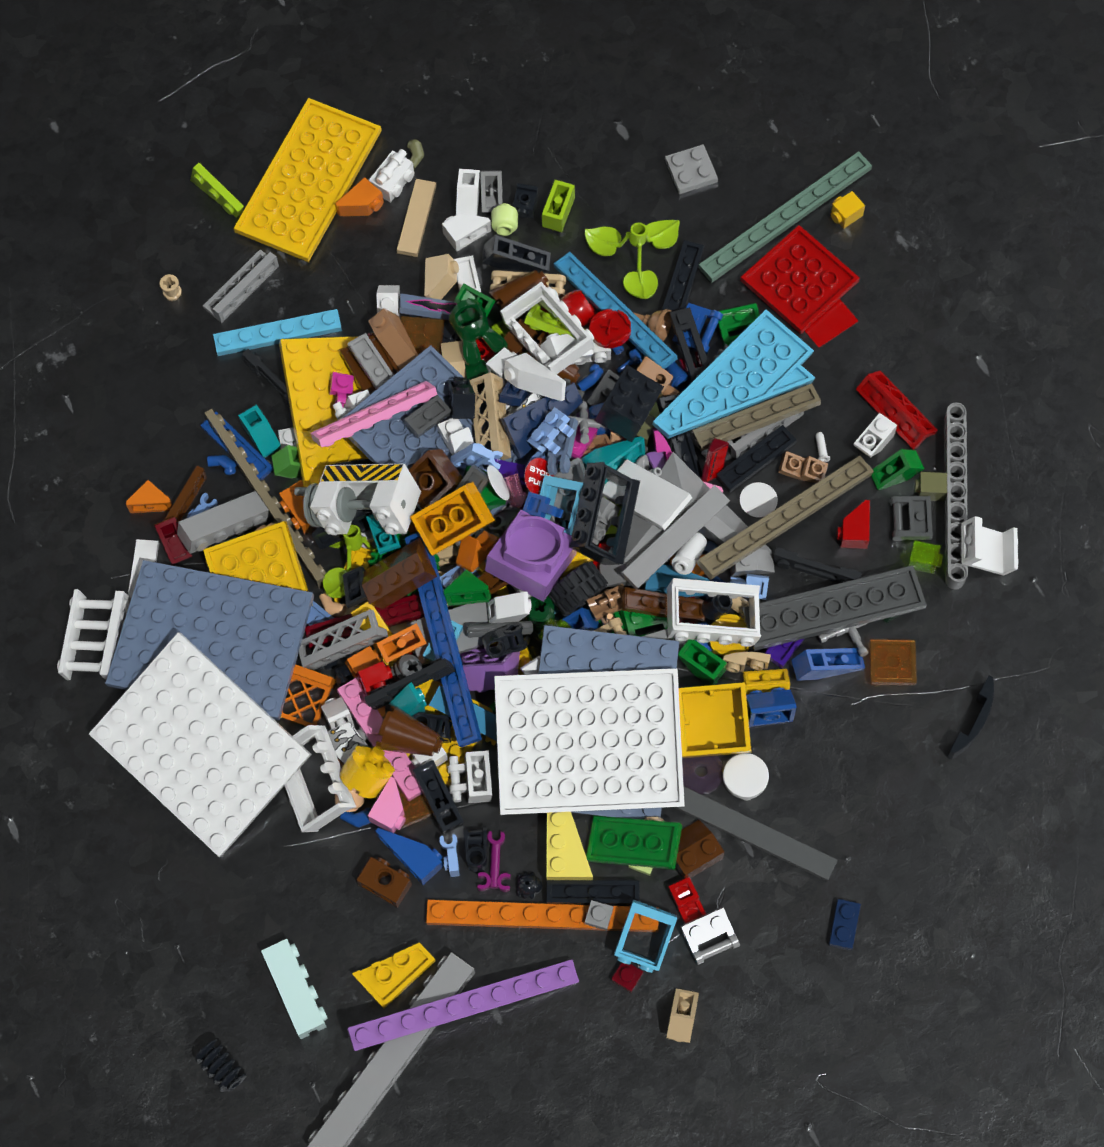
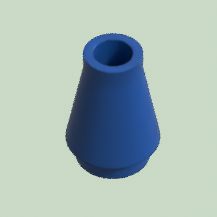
M676 362L665 368L673 376L670 385L678 391H684L691 384L689 375Z

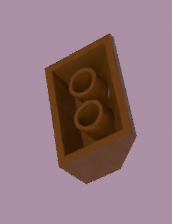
M420 538L416 539L365 570L362 587L370 605L384 609L437 577Z

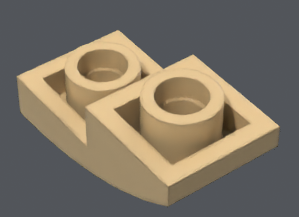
M738 652L725 655L723 660L727 662L726 670L733 673L744 672L746 664L755 670H767L771 655L758 652Z

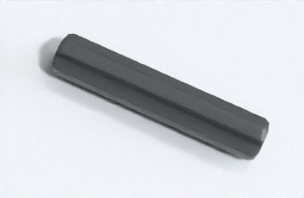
M531 621L471 624L467 626V636L469 638L483 637L490 631L503 628L512 623L522 624V634H532L533 624Z

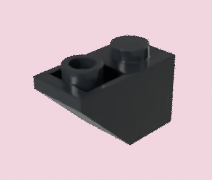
M455 377L453 380H447L452 418H475V392L469 379Z

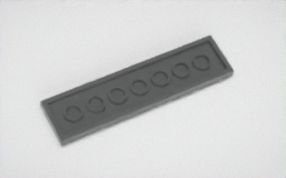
M914 566L759 603L761 638L753 645V650L756 651L925 609L927 604ZM749 606L742 608L746 627L750 628Z

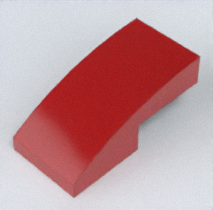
M690 877L668 886L684 924L706 914Z

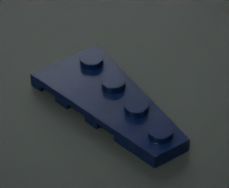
M575 383L566 385L565 400L563 401L544 396L500 419L518 459L522 458L534 447L527 440L554 407L566 416H569L583 403Z

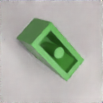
M287 445L272 455L274 474L276 476L291 479L302 477L297 447Z

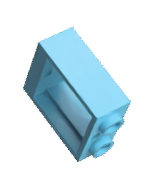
M544 475L540 495L551 499L549 505L554 506L558 489L577 492L568 529H564L565 533L572 536L583 483ZM546 514L545 518L550 520L551 515Z
M633 900L614 955L618 956L617 960L628 965L631 964V961L640 964L639 968L647 972L659 971L677 921V915ZM635 913L667 924L655 960L623 949Z

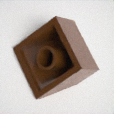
M442 449L428 450L409 469L421 490L417 503L422 509L454 492L463 479Z
M700 820L681 830L675 868L682 879L692 878L724 858L725 852L713 833Z

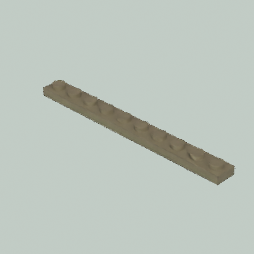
M212 409L205 412V416L209 425L224 442L231 458L235 461L253 491L258 493L269 509L268 513L275 524L282 521L287 522L299 560L317 587L321 588L323 586V579H325V570L321 564H315L313 552L309 547L305 548L301 542L304 540L298 530L293 531L290 526L292 521L286 513H281L279 501L275 496L271 498L268 493L270 489L264 479L259 480L257 477L259 472L253 463L249 464L246 458L248 456L242 446L238 448L234 443L237 440L231 430L226 431L224 428L226 423L220 414L216 415Z
M858 456L698 559L697 565L712 580L872 476L873 469L861 456Z

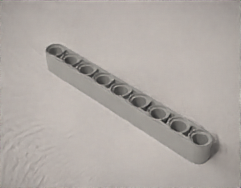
M956 402L948 406L944 417V473H947V495L944 501L945 583L951 589L961 588L968 575V566L962 564V557L957 559L951 555L952 553H958L961 556V537L955 538L951 533H958L961 536V523L967 520L966 408L961 403ZM951 414H957L959 418H954ZM951 433H956V434H958L960 437H958V438L953 437V436L951 435ZM951 453H957L960 457H953ZM951 473H958L960 477H954ZM951 493H958L961 497H954ZM951 513H958L961 517L956 518ZM951 574H959L961 579H955Z

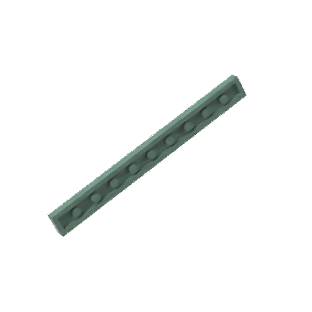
M858 151L699 264L698 269L711 283L869 172L872 165Z

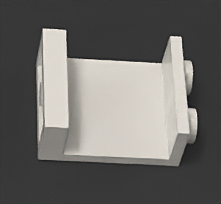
M976 516L962 522V564L1003 576L1017 570V528L1013 527L1003 533L982 527V518Z

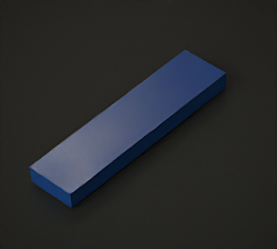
M224 419L226 423L224 428L226 431H232L237 440L234 443L238 448L242 446L248 456L246 458L247 462L255 465L259 472L257 477L260 481L263 480L274 470L273 466ZM207 420L200 425L201 428L229 454L226 445L215 434Z

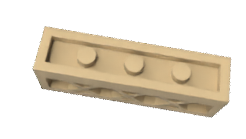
M490 372L469 380L475 392V418H473L476 443L485 446L489 440L492 452L500 451L503 453L500 459L507 460L511 458L510 441L500 420L507 416L506 404L499 402L500 394L504 388L503 379ZM484 382L485 388L481 394H478L477 385ZM483 401H486L487 407L483 414H481L479 408ZM487 420L489 427L485 434H483L481 427Z

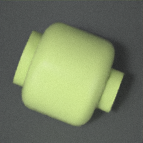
M506 203L500 204L491 212V227L499 235L508 236L518 228V211L515 207Z

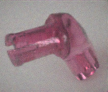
M519 474L506 476L505 479L511 495L508 501L511 506L523 510L528 493L523 492Z

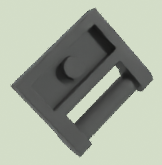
M930 496L891 497L890 504L893 507L894 520L892 540H932ZM903 505H908L909 530H903Z

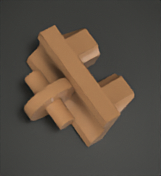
M623 584L610 590L607 589L586 601L596 621L607 617V614H613L622 610Z

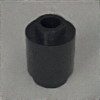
M728 595L710 597L702 603V613L707 619L716 620L730 611L733 601Z

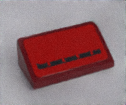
M716 438L712 440L701 478L703 482H710L716 478L718 472L723 470L729 446L728 442Z

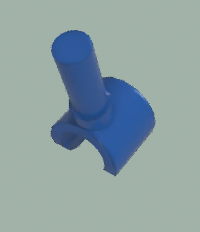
M638 349L629 352L630 360L616 369L618 373H621L626 365L641 364L642 356Z

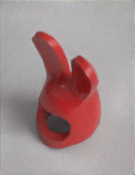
M581 290L571 291L560 299V301L562 300L567 305L568 312L571 315L575 314L579 318L581 326L590 323L592 317L596 314ZM540 308V310L544 312H549L545 308Z

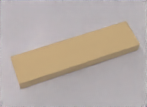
M415 180L397 247V254L418 257L436 189V182Z

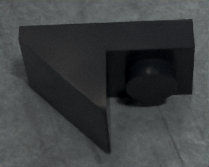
M363 566L343 574L345 600L348 609L368 601L362 587L365 572Z

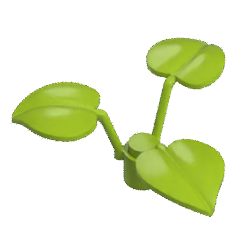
M662 220L649 223L648 225L634 223L631 226L630 232H626V236L622 241L621 234L612 227L585 229V239L591 250L601 256L614 255L616 248L622 247L629 239L630 243L638 248V272H629L624 277L623 286L629 294L640 299H648L655 294L658 287V279L653 271H641L642 245L646 241H652L653 246L659 249L672 247L678 239L680 221Z
M350 525L348 534H343L344 540L330 545L332 548H340L346 544L347 569H331L325 574V579H323L326 595L331 598L345 597L343 574L351 571V551L359 550L364 543L372 552L377 553L374 547L367 541L366 536L362 537L360 528L356 525Z

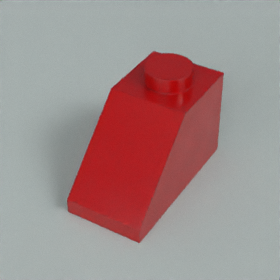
M870 500L862 502L843 519L842 526L837 528V540H841V548L867 549L870 531Z

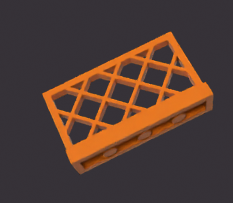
M295 664L290 683L300 681L305 690L293 695L290 687L288 688L290 697L285 699V703L292 700L297 711L287 715L282 710L281 716L284 719L304 726L318 725L323 713L321 706L328 700L331 689H334L336 681L333 677ZM316 688L325 690L322 699L313 702L309 692ZM306 693L311 704L299 709L295 698ZM313 707L316 714L313 723L304 721L301 712Z

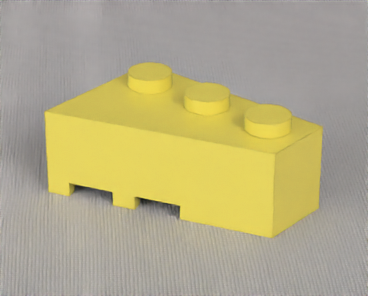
M571 812L547 813V880H593V875Z

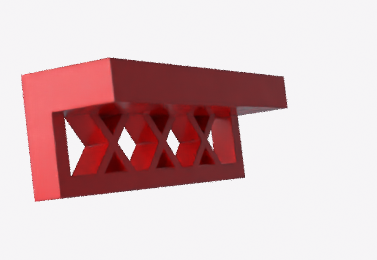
M881 370L868 374L856 388L878 413H881L897 425L896 432L912 449L918 448L927 437L935 435L938 431Z

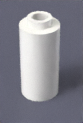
M697 532L678 550L673 558L672 567L679 574H690L706 548L707 540L701 533Z

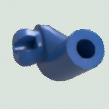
M365 808L356 814L344 812L341 814L340 819L360 828L371 823L368 814L372 808Z

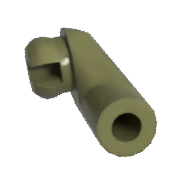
M416 139L410 140L407 144V148H410L409 150L412 152V157L409 160L413 162L414 170L424 157L422 144Z

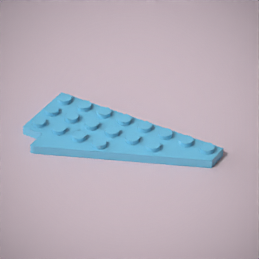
M765 310L653 421L652 425L669 439L811 384L815 377L801 365L813 354L814 350L769 311Z

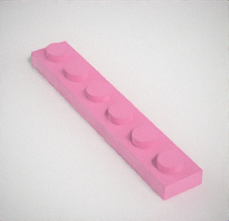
M424 381L312 432V439L320 447L331 446L341 438L351 437L355 432L361 429H368L374 423L381 420H388L394 414L401 411H408L418 403L428 402L432 397L438 395L436 387Z
M355 678L339 687L337 693L342 697L348 710L372 747H376V742H381L382 736L378 734L383 718L378 710H374L367 705L364 697L368 695H364L359 681ZM383 750L384 756L395 769L392 777L395 778L398 787L408 802L421 795V788L412 771L415 767L406 753Z

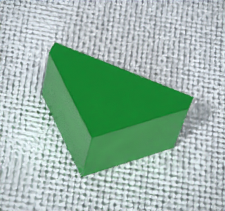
M464 283L454 300L457 304L465 299L478 301L482 305L486 317L495 303L494 299Z
M467 569L444 590L448 606L484 603L492 600L488 585Z

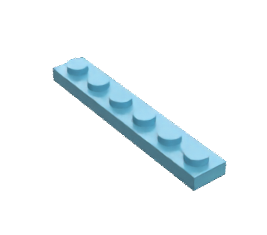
M334 309L216 333L213 336L217 355L222 356L247 349L251 350L279 344L280 339L310 338L342 331L338 310Z

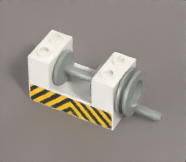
M405 464L326 465L319 484L312 483L308 487H296L294 493L296 496H304L303 509L308 524L312 527H323L327 534H348L356 511L372 510L374 518L381 524L386 534L395 535L407 534L411 522L410 516L414 514L421 490Z

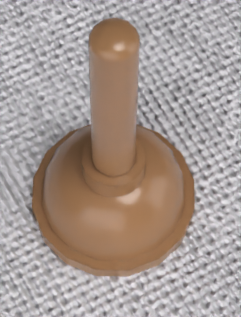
M659 310L652 313V315L647 314L646 316L634 313L662 341L667 338L672 325L669 318L671 310Z

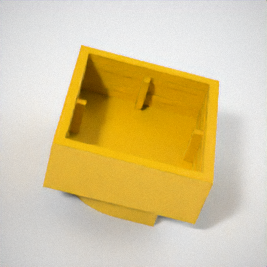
M745 682L678 688L683 758L752 753Z

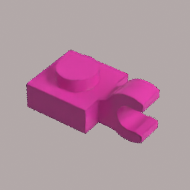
M333 372L330 395H336L335 403L341 402L344 408L346 397L348 398V396L352 395L354 376Z

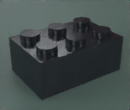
M626 365L596 416L595 421L633 442L664 386Z

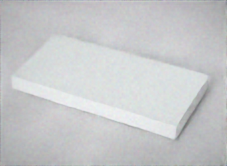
M626 460L617 470L631 479L640 480L634 514L664 531L692 499L690 493L629 460ZM609 480L604 485L602 496L615 503V499L618 496H624L626 486H620Z

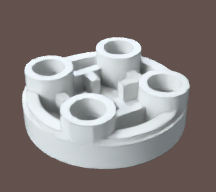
M748 753L732 757L726 763L723 771V783L726 789L733 796L746 801L759 796L765 790L769 779L768 768L763 760L756 755Z

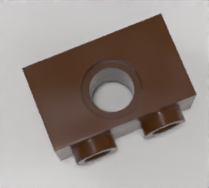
M371 857L357 878L358 885L398 908L412 886L409 879L410 875L401 869L393 870L389 867L390 864L380 857L377 860ZM384 876L392 878L391 882L387 885L379 883L380 879Z

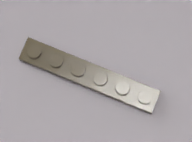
M811 383L692 430L693 436L700 450L704 451L709 449L714 438L727 442L821 405V400Z

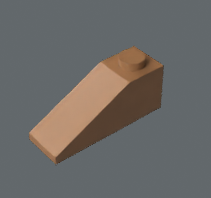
M383 308L369 320L376 337L400 370L418 356L399 316Z

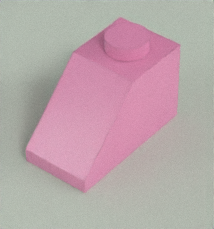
M390 777L368 814V818L371 823L394 833L396 829L400 830L406 818L404 817L405 814L395 778Z

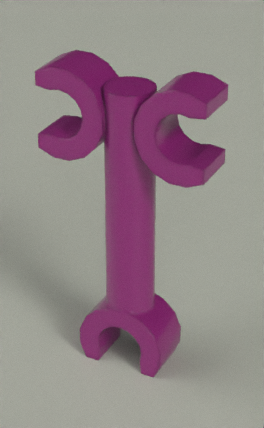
M489 831L488 841L491 844L490 876L485 872L478 873V878L486 879L487 883L485 885H478L477 888L479 891L499 888L503 892L510 891V886H503L501 882L504 879H511V875L503 873L499 876L500 847L505 841V834L501 832L500 839L496 841L492 839V831Z

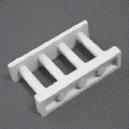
M74 589L73 597L70 599V614L61 659H59L57 664L58 673L66 680H71L72 671L99 672L105 680L107 679L131 598L124 591H115V596L112 600H86L87 597L80 590ZM85 608L112 610L108 621L83 620ZM81 629L108 631L104 642L78 641ZM76 650L104 651L103 659L100 663L74 662Z

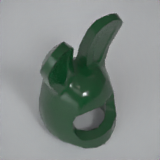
M473 299L462 300L450 312L449 322L454 332L463 342V359L468 366H477L481 362V355L476 343L478 339L482 338L495 354L504 347L508 349L506 340L490 328L486 313L478 301Z

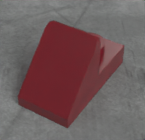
M175 516L154 525L172 565L192 557V554L188 552L177 535L178 523Z

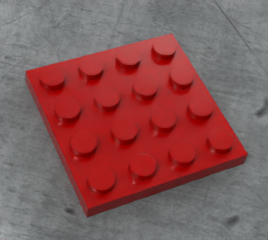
M798 225L744 273L740 281L796 331L802 334L859 282L860 277Z

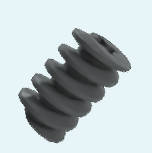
M411 654L402 656L390 666L393 678L385 682L386 686L423 669L420 660Z

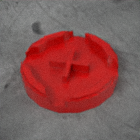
M602 310L595 314L590 321L589 330L594 336L593 342L600 347L616 348L623 345L631 335L629 317L620 310Z

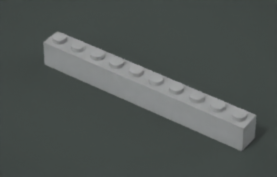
M452 952L448 957L445 955L437 966L439 970L434 976L431 974L423 984L425 989L420 995L417 993L410 1001V1009L460 994L475 974L474 968ZM435 1027L381 1043L382 1047L379 1051H374L367 1059L366 1063L368 1065L363 1072L359 1071L352 1080L353 1086L350 1090H345L337 1100L339 1105L334 1111L330 1110L323 1119L324 1125L319 1131L316 1129L308 1139L310 1144L307 1147H348Z

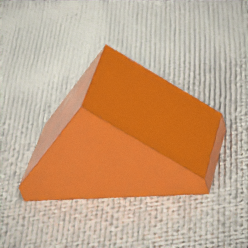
M149 480L126 501V506L130 513L170 511L173 506L170 498Z

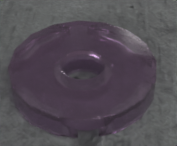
M718 756L682 759L684 787L699 794H709L721 784L723 763ZM697 767H705L708 772L707 775L704 777L697 776L695 774Z

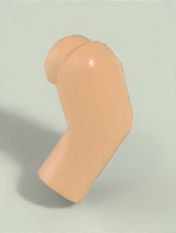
M326 593L319 596L324 610L331 616L341 617L344 615L348 608L346 604L333 602L332 598L327 596Z

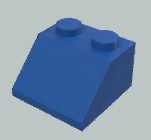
M775 688L771 692L764 693L756 690L747 695L749 727L793 722L797 707L791 689Z

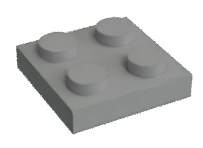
M704 144L665 156V162L679 194L718 182L717 174Z

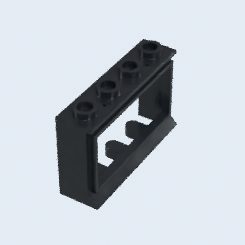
M605 462L587 463L569 548L603 565L623 564L640 480L631 479L609 467ZM606 478L620 486H626L624 496H618L615 499V503L622 507L620 516L611 519V524L617 527L616 537L609 538L606 542L607 546L613 548L612 554L592 544Z

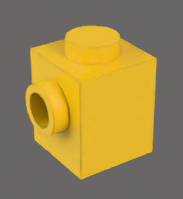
M851 191L844 197L840 196L834 200L831 217L836 224H840L844 229L863 216L865 205Z

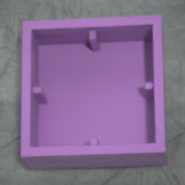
M520 510L487 555L485 571L544 602L553 586L558 582L576 556L577 551L569 548L572 536L564 532L565 528L546 518L532 516Z

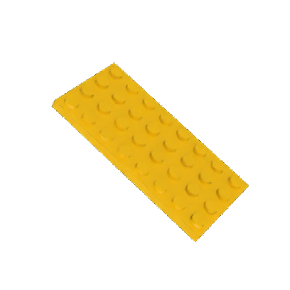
M308 98L234 227L235 233L309 262L337 212L335 203L349 191L382 131L381 126Z
M357 337L280 339L279 347L304 487H308L312 483L319 484L326 465L368 458L349 438H341L331 446L320 447L313 441L311 436L312 432L338 421L333 408L336 395H330L331 376L333 372L352 375L340 354V350L348 347L347 343ZM355 379L353 381L352 395L362 392Z

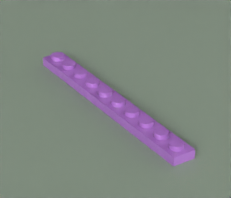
M569 960L347 1028L353 1051H357L575 984L579 980L573 960Z

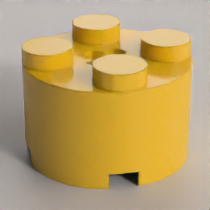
M356 746L343 765L340 778L349 790L352 791L354 788L359 791V796L375 798L382 791L395 769L384 756L383 750L376 747Z

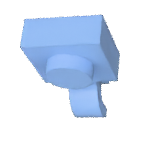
M747 574L746 580L731 577L730 583L759 585V599L766 600L769 576Z
M452 834V843L446 844L444 837L440 836L441 847L447 851L448 855L443 857L445 871L449 870L451 877L460 876L457 837L455 834Z

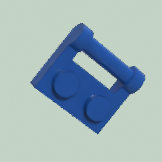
M688 303L686 308L690 307L699 335L706 318L710 319L701 340L707 354L710 348L708 345L718 322L723 318V314L716 310H709ZM688 330L686 332L683 331L688 348L697 351L691 332ZM674 335L672 341L674 344L679 345L677 336Z

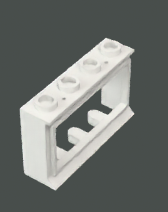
M542 282L500 311L503 322L538 362L556 375L591 349H595L593 344L594 336L590 330H584L579 318L575 314L571 315L568 312L567 305L562 300L559 302L556 299L553 289L546 287ZM540 301H543L579 342L554 361L545 354L515 320Z
M673 578L667 587L668 638H675L677 641L697 640L699 643L714 641L722 645L738 643L745 647L755 645L761 638L759 616L760 586ZM678 591L686 592L687 595L704 593L708 594L709 597L728 595L732 599L749 597L750 628L679 623Z
M308 725L293 735V737L302 746L316 738L317 743L312 748L316 753L322 754L325 763L320 766V769L323 773H329L332 784L328 786V790L331 794H337L340 803L318 816L300 768L284 786L301 831L318 832L320 828L347 810L355 808L356 805L352 794L340 778L342 768L326 727L323 725Z

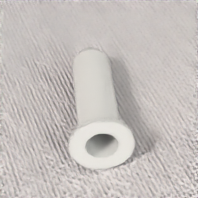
M818 432L815 436L819 453L818 460L828 462L830 456L827 454L824 434Z

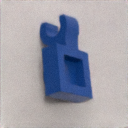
M532 492L528 493L523 507V511L528 514L545 518L546 514L561 518L564 510L549 505L550 498Z

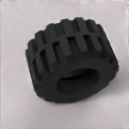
M592 561L585 562L556 583L548 597L563 616H569L586 605L588 599L601 593L606 588L608 582Z

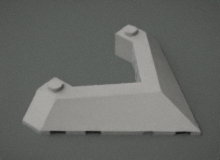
M672 452L661 469L662 474L659 477L690 493L692 499L665 531L710 490L674 452ZM725 505L699 532L720 546L748 528V526ZM633 514L624 563L618 565H599L600 573L608 582L606 588L617 587L621 584L631 586L621 573L665 531ZM765 544L730 567L731 577L747 576V574L775 573L772 550ZM610 548L609 553L612 554L613 548Z

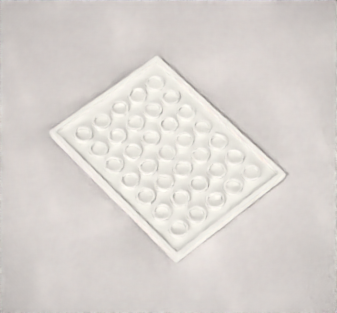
M180 632L174 636L89 733L93 739L218 857H221L312 755Z
M677 669L494 676L500 815L684 806Z

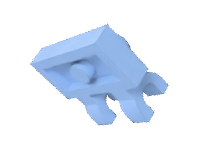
M554 407L546 415L540 426L533 431L527 442L541 453L548 449L556 455L560 447L553 442L560 431L570 437L575 430L567 425L570 418Z
M472 443L452 455L450 461L455 467L464 471L466 466L476 465L481 470L487 472L483 465H492L497 470L500 469L501 465L496 463L494 458H501L503 453L500 451L492 452L482 444Z

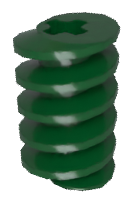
M533 596L530 597L531 611L527 615V621H531L533 629L540 633L544 630V625L552 626L555 624L554 604L548 596L544 602Z

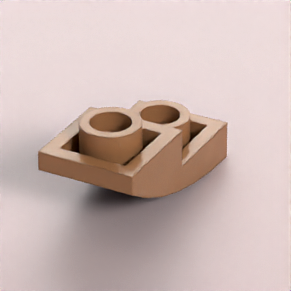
M785 451L782 454L778 473L795 479L818 483L825 478L828 463L811 456L803 458Z

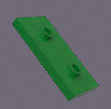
M593 816L586 854L587 861L675 870L682 824L677 822Z

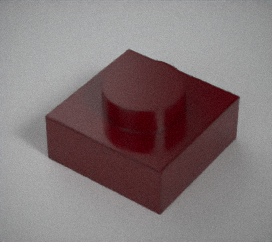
M621 963L611 981L632 993L642 977L643 971L632 964Z

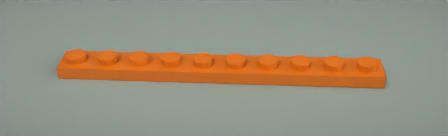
M428 900L427 925L603 930L585 924L590 905ZM613 906L607 931H622L630 906ZM635 913L629 931L658 932L659 921Z

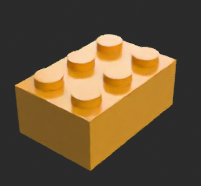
M474 482L460 487L410 516L432 556L495 521Z

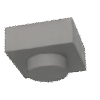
M591 900L585 924L607 931L614 907Z

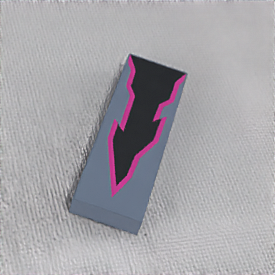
M400 294L399 313L449 320V314L457 303Z

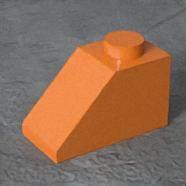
M363 178L335 205L339 216H369L382 207L384 200L382 192L369 180Z
M416 623L377 642L376 645L387 664L425 646L426 641Z

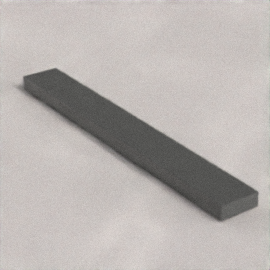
M684 787V806L672 807L827 882L838 861L821 851Z

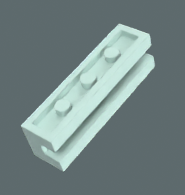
M285 939L261 950L300 1039L309 1036V1033L316 1029L320 1031L326 1028L324 1021L328 1019L323 1007L318 1008L315 999L319 997L314 986H308L305 978H308L309 975L304 964L299 966L296 957H299L300 954L295 943L290 945L289 941Z

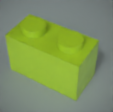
M558 180L554 181L542 213V227L559 232L563 231L575 199V185Z

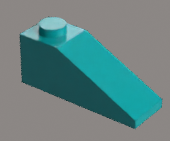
M640 436L634 438L633 442L626 440L594 449L582 458L585 470L587 463L605 462L609 467L618 470L626 460L633 463L636 462L642 455L646 454L644 438Z

